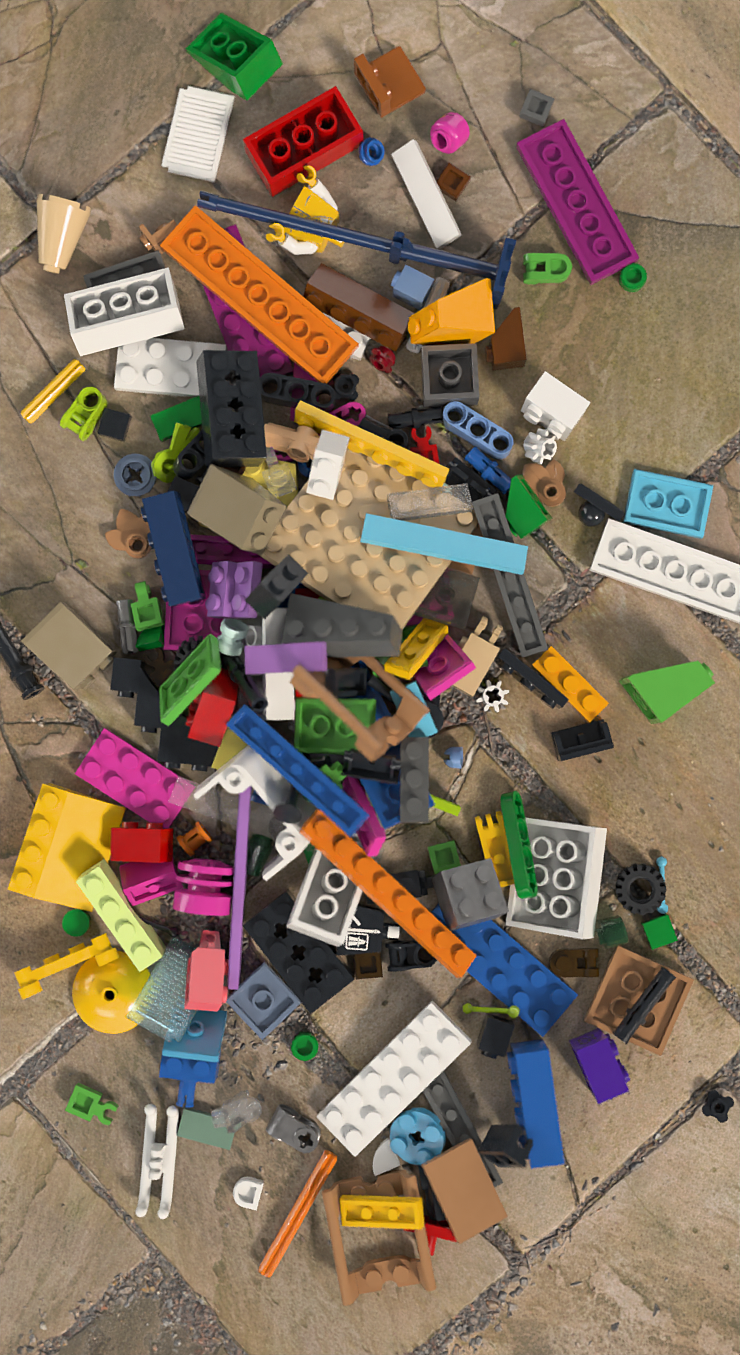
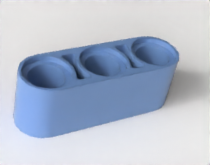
M453 401L445 406L443 425L447 430L471 445L476 446L494 459H504L510 454L513 438L509 432L461 402ZM456 411L461 414L462 419L453 422L447 415L449 412ZM479 425L484 429L485 433L481 436H475L471 433L470 428ZM501 439L505 441L507 448L502 451L497 450L493 445L495 440Z

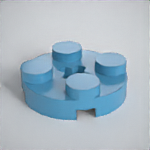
M415 1107L400 1113L390 1129V1147L393 1153L408 1163L420 1166L439 1155L446 1143V1133L439 1124L441 1122L440 1119L433 1112L421 1107ZM416 1131H420L424 1141L418 1142L414 1140L411 1133L415 1134Z

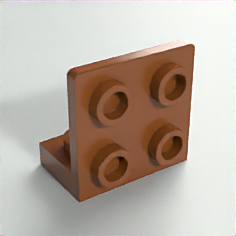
M400 46L373 61L368 62L364 54L354 58V74L381 118L426 92L424 84Z

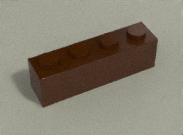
M322 263L308 280L303 295L321 312L395 352L409 333V317L415 314Z

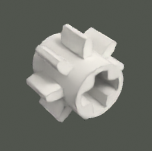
M538 428L537 434L529 432L523 444L526 451L525 457L531 458L533 462L539 464L543 463V459L551 460L557 449L556 442L554 441L556 436L549 434L547 430Z
M486 680V689L478 687L477 691L482 693L481 698L476 700V703L483 702L485 704L484 712L489 707H493L497 713L499 712L498 705L500 703L508 705V702L503 698L505 694L509 693V690L502 691L500 688L502 681H498L496 685H491V682ZM496 690V696L499 698V701L495 700L489 703V697L485 695L486 691Z

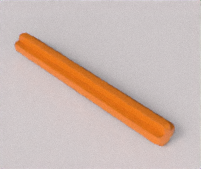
M329 1150L323 1152L262 1260L258 1271L265 1277L270 1278L273 1275L334 1167L337 1156Z

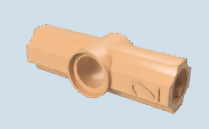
M270 422L264 425L266 447L286 452L290 458L298 462L305 463L309 459H314L315 449L320 438L315 430L307 426H299L297 429H292Z

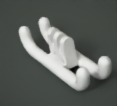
M151 1103L146 1105L144 1109L146 1122L138 1205L135 1212L138 1217L146 1215L150 1200L151 1180L159 1179L163 1173L158 1217L165 1219L169 1215L172 1202L179 1110L174 1105L167 1108L166 1144L155 1143L157 1108Z

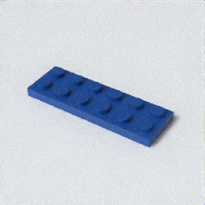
M438 902L430 913L446 926ZM488 920L451 931L477 955L467 969V972L508 1008L513 1005L517 1006L520 1010L518 1016L542 1037H544L578 996L574 990L494 921Z

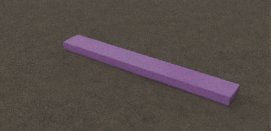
M251 785L243 792H240L238 798L227 982L228 989L237 990L241 977L252 796Z

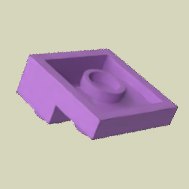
M231 561L213 562L212 569L208 574L210 593L205 603L208 610L207 617L218 619L257 618V612L244 600L261 582L262 563L254 561L240 563Z

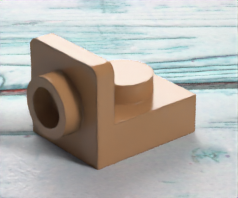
M174 220L169 223H163L151 235L142 223L138 226L142 233L139 239L148 251L151 249L154 252L159 250L162 254L164 251L161 249L160 244L174 230L177 224Z

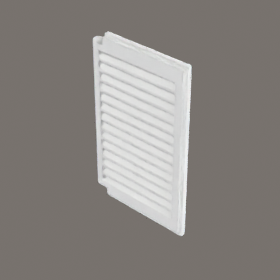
M188 86L187 90L182 88L179 90L162 161V166L168 167L169 173L215 182L235 96Z

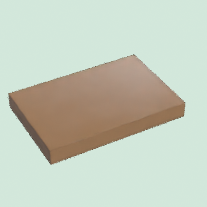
M471 1138L421 1164L458 1244L465 1242L508 1217Z

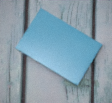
M634 469L622 523L702 539L704 537L714 485Z

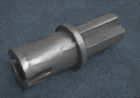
M132 599L116 601L119 625L116 627L120 629L123 654L138 652L135 646L137 633L131 608Z

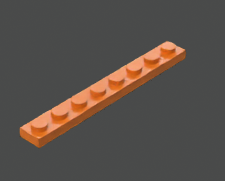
M320 809L315 810L298 832L456 978H462L477 955L372 857H367L365 851Z

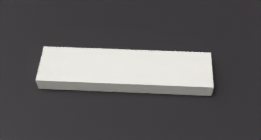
M411 140L391 155L436 248L442 249L462 236L417 141Z

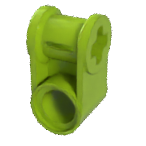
M83 388L71 407L61 418L60 427L70 429L79 435L81 441H85L92 434L97 422L103 415L104 408H107L106 397L97 388ZM98 396V403L93 407H88L87 402L89 398Z

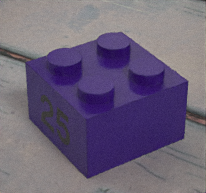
M597 1028L569 1040L587 1086L598 1104L629 1092L626 1082L631 1081L625 1066L621 1064L619 1059L616 1060L615 1056L619 1055V1051L613 1038L611 1039L608 1033L604 1034L600 1028Z

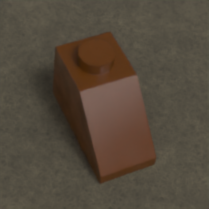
M515 307L491 336L489 346L485 347L486 362H491L492 371L524 367L526 363L520 307Z

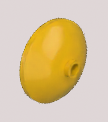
M117 950L118 959L102 966H98L95 956L88 959L78 970L73 982L72 998L78 1015L88 1026L103 1033L117 1034L136 1027L148 1015L155 996L154 981L148 967L139 972L126 952ZM107 990L114 992V999L111 1000L106 997Z

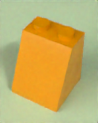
M485 278L440 298L411 315L408 322L411 344L432 346L474 344L495 333L491 279Z

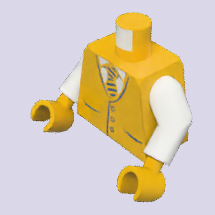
M303 166L308 172V178L305 179L299 173L297 174V179L300 183H308L309 185L308 188L303 187L289 214L337 226L339 223V212L335 201L321 181L315 179V169L312 166ZM279 223L269 225L270 228L275 230L276 236L271 233L266 234V239L269 242L278 240L280 246L294 255L313 254L314 252L322 253L328 242L340 248L345 243L285 228Z

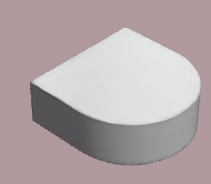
M253 1177L239 1179L233 1189L235 1202L242 1207L257 1210L264 1180Z

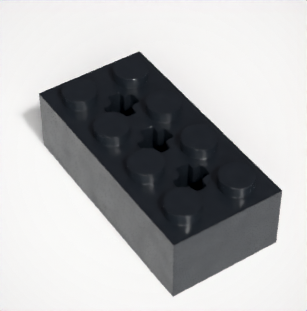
M203 350L196 361L206 467H210L211 464L218 467H259L267 459L257 351Z
M287 889L246 921L243 927L307 1011L312 1014L354 981L355 974L342 957L337 955V951L332 944L290 928L286 931L287 935L283 933L280 935L276 931L278 928L277 923H281V925L288 923L296 901L295 896ZM295 945H298V947L303 945L305 947L304 956H296L293 953ZM312 967H315L316 970L318 968L322 969L321 978H313L311 976Z

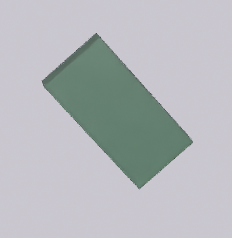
M184 1108L177 1136L230 1150L238 1121L192 1108Z

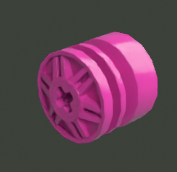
M202 858L178 861V869L190 872L189 874L176 875V880L187 883L188 888L176 889L174 891L173 909L200 915H230L233 896L221 892V887L233 886V880L222 878V876L234 875V866L227 865L218 860Z

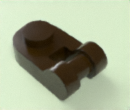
M562 948L555 950L549 957L550 969L555 975L563 978L599 977V968L596 967V958L599 957L598 948ZM577 958H585V967H577Z

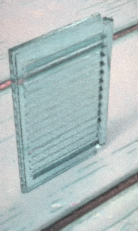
M172 938L163 957L160 958L126 1018L168 1042L172 1038L180 1042L197 1010L184 1009L187 960L195 950L194 948L177 938Z

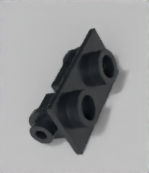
M455 457L453 461L447 464L446 468H449L445 483L470 504L473 501L494 495L497 492L493 486Z
M351 748V751L345 750L341 775L397 785L401 759H396L395 755L383 754L375 761H370L360 750Z

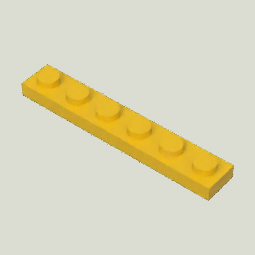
M299 401L295 409L294 422L299 426H307L321 434L322 430L347 436L349 437L347 447L352 452L365 454L378 464H386L395 468L402 475L412 476L421 480L428 487L442 489L449 468L310 404Z

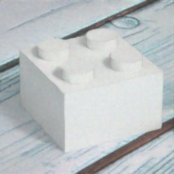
M545 371L526 397L521 412L524 413V418L534 425L539 423L546 428L549 434L555 435V440L562 439L565 441L582 418L590 402Z

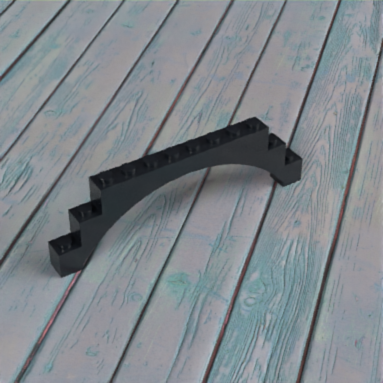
M114 657L110 690L118 691L117 696L134 698V693H137L134 726H141V732L157 733V729L161 728L157 761L164 762V767L180 769L181 764L192 765L191 770L207 772L208 766L212 767L219 747L188 738L190 727L185 726L187 717L183 713L169 726L162 723L160 719L159 689L146 672L145 662L136 659ZM420 689L424 700L431 701L439 707L440 694L430 700L423 690ZM308 753L312 757L311 759L329 755L331 766L336 762H340L342 766L344 765L343 754Z

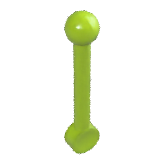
M466 1003L462 1008L465 1014L472 1012L508 1014L511 1018L518 1017L520 1012L519 1008L515 1005L510 1006L508 1009L477 1007Z

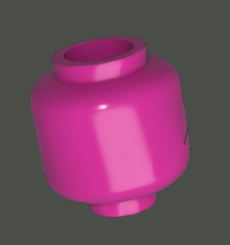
M455 112L444 114L432 125L430 130L433 146L446 154L457 151L468 141L470 135L467 121L463 116Z

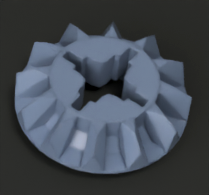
M129 454L120 459L114 469V481L118 489L128 496L138 497L150 492L156 483V477L153 475L151 466L152 461L141 454ZM129 467L136 472L142 471L140 474L143 481L142 484L136 480H129L132 477L128 470Z

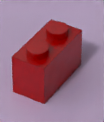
M122 822V827L111 828L110 861L149 863L173 861V828H163V823L156 822L146 823V827H138V822Z

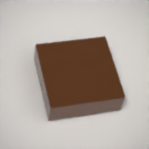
M448 163L436 182L441 193L456 202L470 182L471 176Z

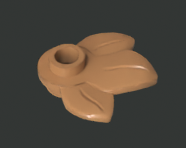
M553 459L547 464L546 468L536 463H529L523 466V477L544 505L555 507L564 501L566 490L562 483L565 472L559 462ZM556 489L557 493L555 496L550 497L547 495L548 490Z
M120 509L116 519L117 529L105 533L108 544L115 550L126 551L133 558L141 559L146 557L151 551L147 534L150 533L148 522H144L142 515L138 518L132 512ZM137 541L143 542V547L140 550L134 549V544Z

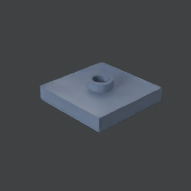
M266 961L239 985L238 990L235 989L226 1000L228 1005L261 1040L269 1035L301 1004V1001L288 984Z

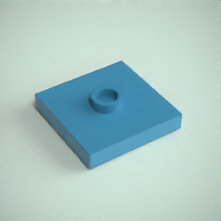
M173 1005L162 1056L218 1062L227 1020V1011L184 1009V1006Z

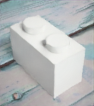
M322 430L315 449L306 493L331 500L334 499L349 437Z

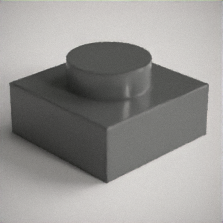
M530 89L519 118L544 127L555 98Z

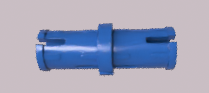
M475 446L466 455L464 460L468 461L482 474V479H488L505 495L510 490L511 478L498 467L499 464L496 461L492 462Z

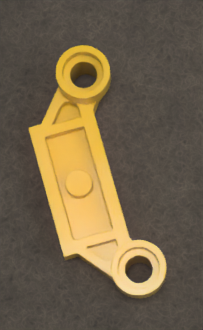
M107 933L91 939L92 944L86 947L84 942L69 948L70 954L63 957L56 953L43 959L44 965L34 970L27 966L14 972L20 986L18 992L21 999L23 1000L43 991L39 982L40 979L95 956L98 966L118 959V952L115 947L112 948Z

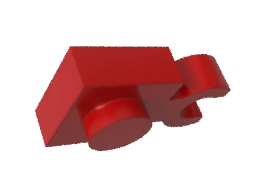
M429 426L426 427V436L424 438H419L416 435V429L412 428L411 439L417 444V447H411L410 451L439 464L437 444L429 445L428 443L432 435L431 428Z

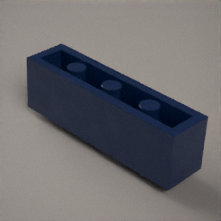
M170 491L143 498L144 506H141V514L144 522H148L150 533L147 534L151 549H155L157 559L154 560V566L158 576L161 575L164 586H161V594L163 600L168 602L169 606H179L206 599L180 492Z

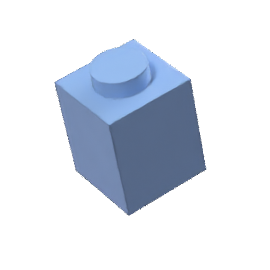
M408 265L404 266L402 272L397 271L391 282L393 297L418 310L424 307L434 285L433 278Z

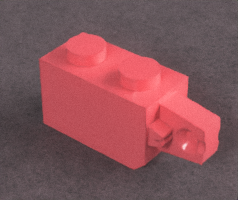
M203 930L199 947L191 953L190 958L187 960L184 1009L218 1011L222 1003H226L228 988L223 986L224 976L228 974L229 959H225V950L221 949L218 931Z

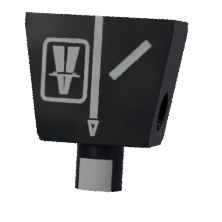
M358 903L344 944L337 947V955L381 952L382 939L399 940L400 925L398 923L384 922V910Z

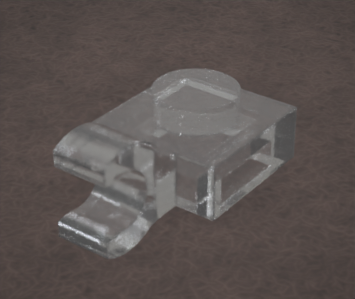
M273 447L266 448L267 459L265 462L268 469L262 471V476L268 491L276 498L296 491L297 486L287 462L279 465Z

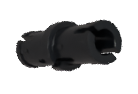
M441 406L426 409L414 407L410 411L388 413L389 427L392 429L409 427L419 429L423 425L443 423Z

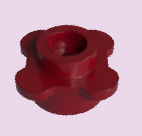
M384 346L373 348L371 350L372 355L369 357L372 365L379 371L391 373V366H394L396 360L395 354Z

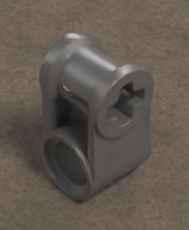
M284 1104L278 1105L266 1127V1132L270 1136L285 1142L302 1153L314 1151L321 1136L320 1128L315 1122L303 1117L294 1109ZM308 1132L311 1134V1138L305 1141L303 1137Z

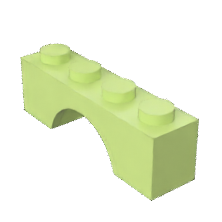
M105 859L83 872L76 883L139 972L162 958L166 950L165 944L153 927L143 922L131 908L123 894L119 879Z

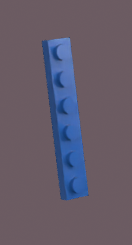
M246 704L226 724L350 837L369 818L370 815Z

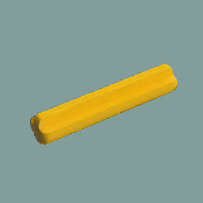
M73 359L21 411L22 417L29 423H33L85 371L84 366L78 360Z

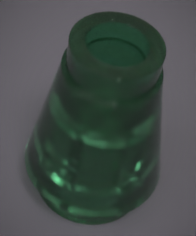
M252 834L248 845L247 874L260 876V872L274 848L272 846V838L262 834Z

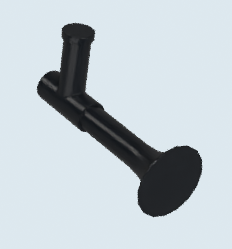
M301 753L318 769L324 765L331 766L329 755L311 759L312 757L308 753ZM292 784L285 803L276 805L273 809L275 817L288 824H296L302 819V813L297 808L300 791Z

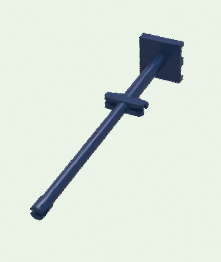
M200 191V199L197 201V207L215 212L221 211L269 224L279 223L285 228L390 253L389 262L393 264L412 260L481 278H489L493 280L491 290L494 309H498L504 294L511 257L516 245V240L506 238L498 264L411 243L410 239L404 238L405 234L399 231L394 232L392 240L223 198L220 195Z

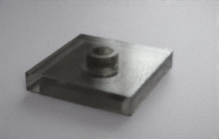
M447 568L413 615L465 630L480 578Z

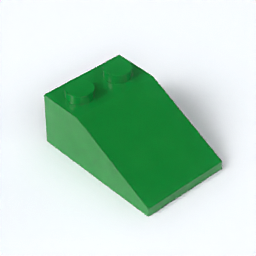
M222 12L185 48L190 56L227 89L247 101L283 65L272 39Z

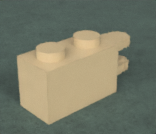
M484 616L474 633H471L468 638L463 636L458 644L472 660L476 669L457 681L452 687L471 698L474 696L500 648L494 646V643L503 629L502 626L497 625L493 629L488 642L479 637L488 624V618Z

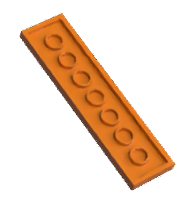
M196 205L160 244L161 249L317 382L327 384L359 347V343Z

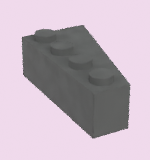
M290 593L282 644L326 642L327 657L399 656L402 629L393 615Z

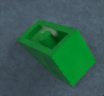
M522 474L511 478L506 518L509 521L508 525L511 533L516 537L519 535L521 539L528 537L552 519Z

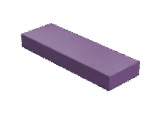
M326 642L245 646V674L290 673L299 664L308 672L327 671Z

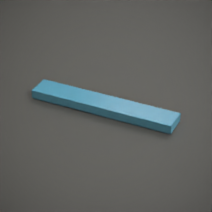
M367 513L360 541L523 575L528 550V546Z

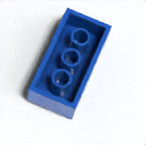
M543 1039L510 1043L511 1052H506L507 1062L511 1075L515 1076V1079L510 1080L511 1091L515 1103L519 1105V1107H514L516 1124L523 1128L522 1135L518 1139L519 1146L523 1148L528 1138L533 1139V1147L526 1159L531 1169L563 1165L565 1163L549 1049Z

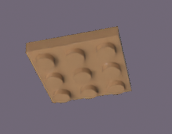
M616 944L584 1021L612 1034L627 1015L625 1011L628 1007L630 1009L633 1007L662 966L677 978L673 980L661 999L645 1018L647 1021L645 1025L641 1024L629 1040V1042L661 1056L694 979Z

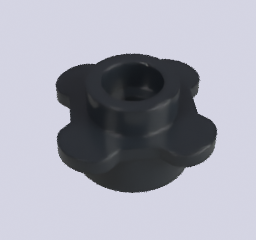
M335 374L333 382L335 383L334 392L336 400L341 398H348L350 401L356 400L358 398L356 387L359 383V377L355 374Z
M711 1090L708 1092L705 1105L702 1106V1113L707 1117L713 1116L717 1118L718 1122L724 1123L728 1120L727 1114L729 1109L734 1106V1100L730 1096L724 1097L717 1090ZM716 1104H720L719 1109H716Z

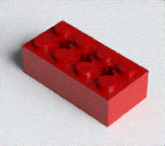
M337 86L247 136L243 139L248 158L270 195L274 197L298 183L297 174L301 173L305 178L308 177V172L303 166H312L317 172L359 148L363 141V130Z

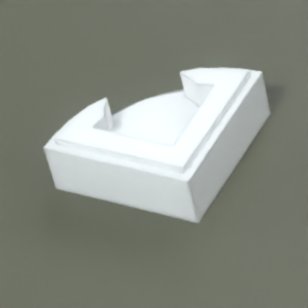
M390 1137L380 1143L374 1154L373 1172L375 1176L400 1166L397 1154L391 1150Z

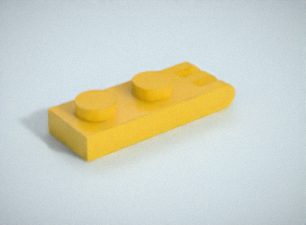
M501 811L496 812L498 823L494 824L491 814H485L488 824L486 826H482L480 816L475 817L485 860L492 859L501 887L513 885L514 878Z

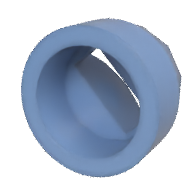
M450 747L446 749L444 754L450 755V759H445L444 763L450 768L462 769L463 747Z

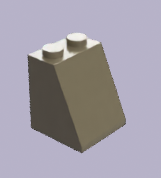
M211 464L187 514L237 547L262 555L287 506L253 478Z
M62 602L21 640L28 649L66 684L77 691L81 688L86 690L95 681L93 676L100 669L105 671L113 664V657L117 654L72 607Z

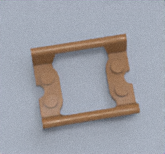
M327 657V669L351 668L358 661L362 660L402 698L396 715L393 717H382L367 728L325 688V671L308 672L301 664L296 666L292 672L294 675L289 683L305 698L309 699L311 697L322 700L358 735L355 746L370 761H375L382 756L390 747L388 743L395 746L402 741L430 711L393 674L385 672L384 665L375 657Z
M406 1170L386 1171L379 1174L372 1183L366 1182L362 1176L347 1178L334 1182L329 1189L322 1191L343 1306L353 1304L359 1294L381 1291L382 1285L386 1281H394L398 1287L421 1284L426 1291L436 1289L425 1223L422 1229H414L420 1259L409 1258L405 1255L377 1258L367 1261L362 1267L348 1273L338 1221L340 1214L339 1198L342 1195L397 1197L404 1194V1197H419L415 1174H408Z

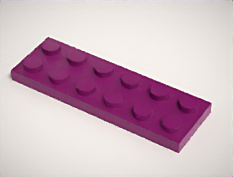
M565 119L517 142L516 148L590 285L638 261L640 257Z
M236 224L224 228L225 231L245 247ZM203 285L228 351H257L259 377L265 373H276L286 376L294 373L288 356Z

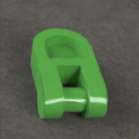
M527 253L523 255V264L526 266V272L523 274V283L525 284L561 283L570 276L572 263L569 257L564 254ZM537 265H544V272L537 271Z

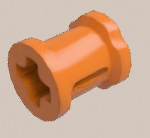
M197 821L195 827L185 835L176 837L181 847L190 857L205 842L210 843L213 840L208 830L200 821Z

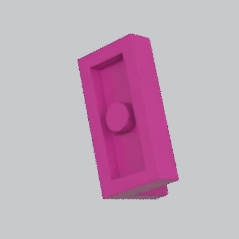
M174 859L171 862L163 863L129 862L119 867L122 890L132 906L171 893L176 889L184 888L183 882L176 880V875L179 873L175 868Z

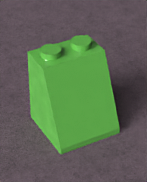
M699 661L637 673L619 680L651 724L664 722L715 684L711 678L714 676L711 669L705 663L701 664Z

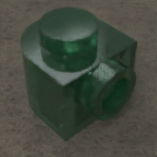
M616 915L597 921L599 928L595 929L599 945L604 944V947L609 949L629 943L621 916Z

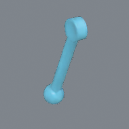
M661 856L657 858L656 863L665 881L664 866L667 864V859ZM663 900L660 908H657V911L661 914H665L668 911V906L665 904V900Z

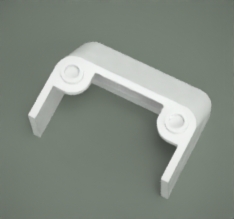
M248 745L199 784L193 796L198 799L218 782L230 793L243 792L251 785L273 810L276 805L285 803L291 783ZM301 792L298 797L297 808L302 813V819L296 824L283 822L287 828L280 832L276 839V849L279 854L264 866L263 878L266 881L297 857L310 843L298 831L312 813L319 808L313 803L307 802Z

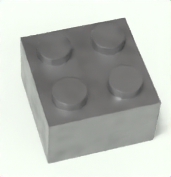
M477 343L422 346L421 362L424 408L445 407L453 401L461 402L466 406L477 405L479 401Z
M491 858L441 871L431 879L446 927L450 931L492 920L508 912Z

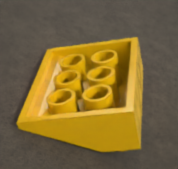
M43 783L8 890L32 898L93 912L94 907L76 881L83 872L101 860L105 859L107 864L109 863L111 828L121 826L126 807L51 783Z

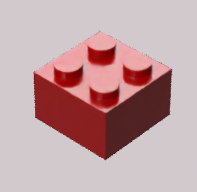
M221 668L217 676L190 703L185 726L190 727L188 738L220 747L227 728L226 724L230 720L236 703L238 685L230 679L228 670Z

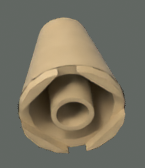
M43 194L37 195L39 263L44 265L43 270L59 274L60 269L66 270L91 214L90 207L86 206L84 211L79 209L80 203L52 195H49V200H43Z

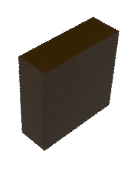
M381 952L353 954L356 980L383 977Z

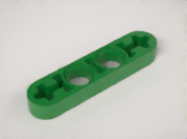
M518 791L503 793L500 802L515 889L520 899L535 897L538 888L522 798Z

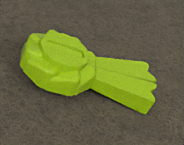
M180 423L175 424L170 448L157 452L151 463L153 475L165 483L173 481L176 476L173 470V463L180 452L199 433L198 428L195 427L190 432L191 427L183 426Z

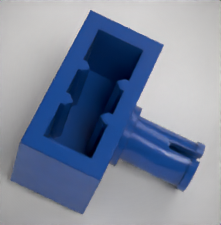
M161 1056L159 1077L180 1081L176 1101L177 1106L183 1107L185 1097L187 1096L185 1108L194 1107L197 1082L212 1084L216 1082L219 1073L220 1056L218 1062Z

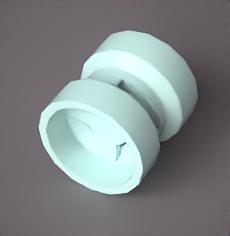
M233 618L223 619L220 626L222 633L217 637L219 651L230 656L240 655L244 646L242 639L246 638L249 630L248 625Z

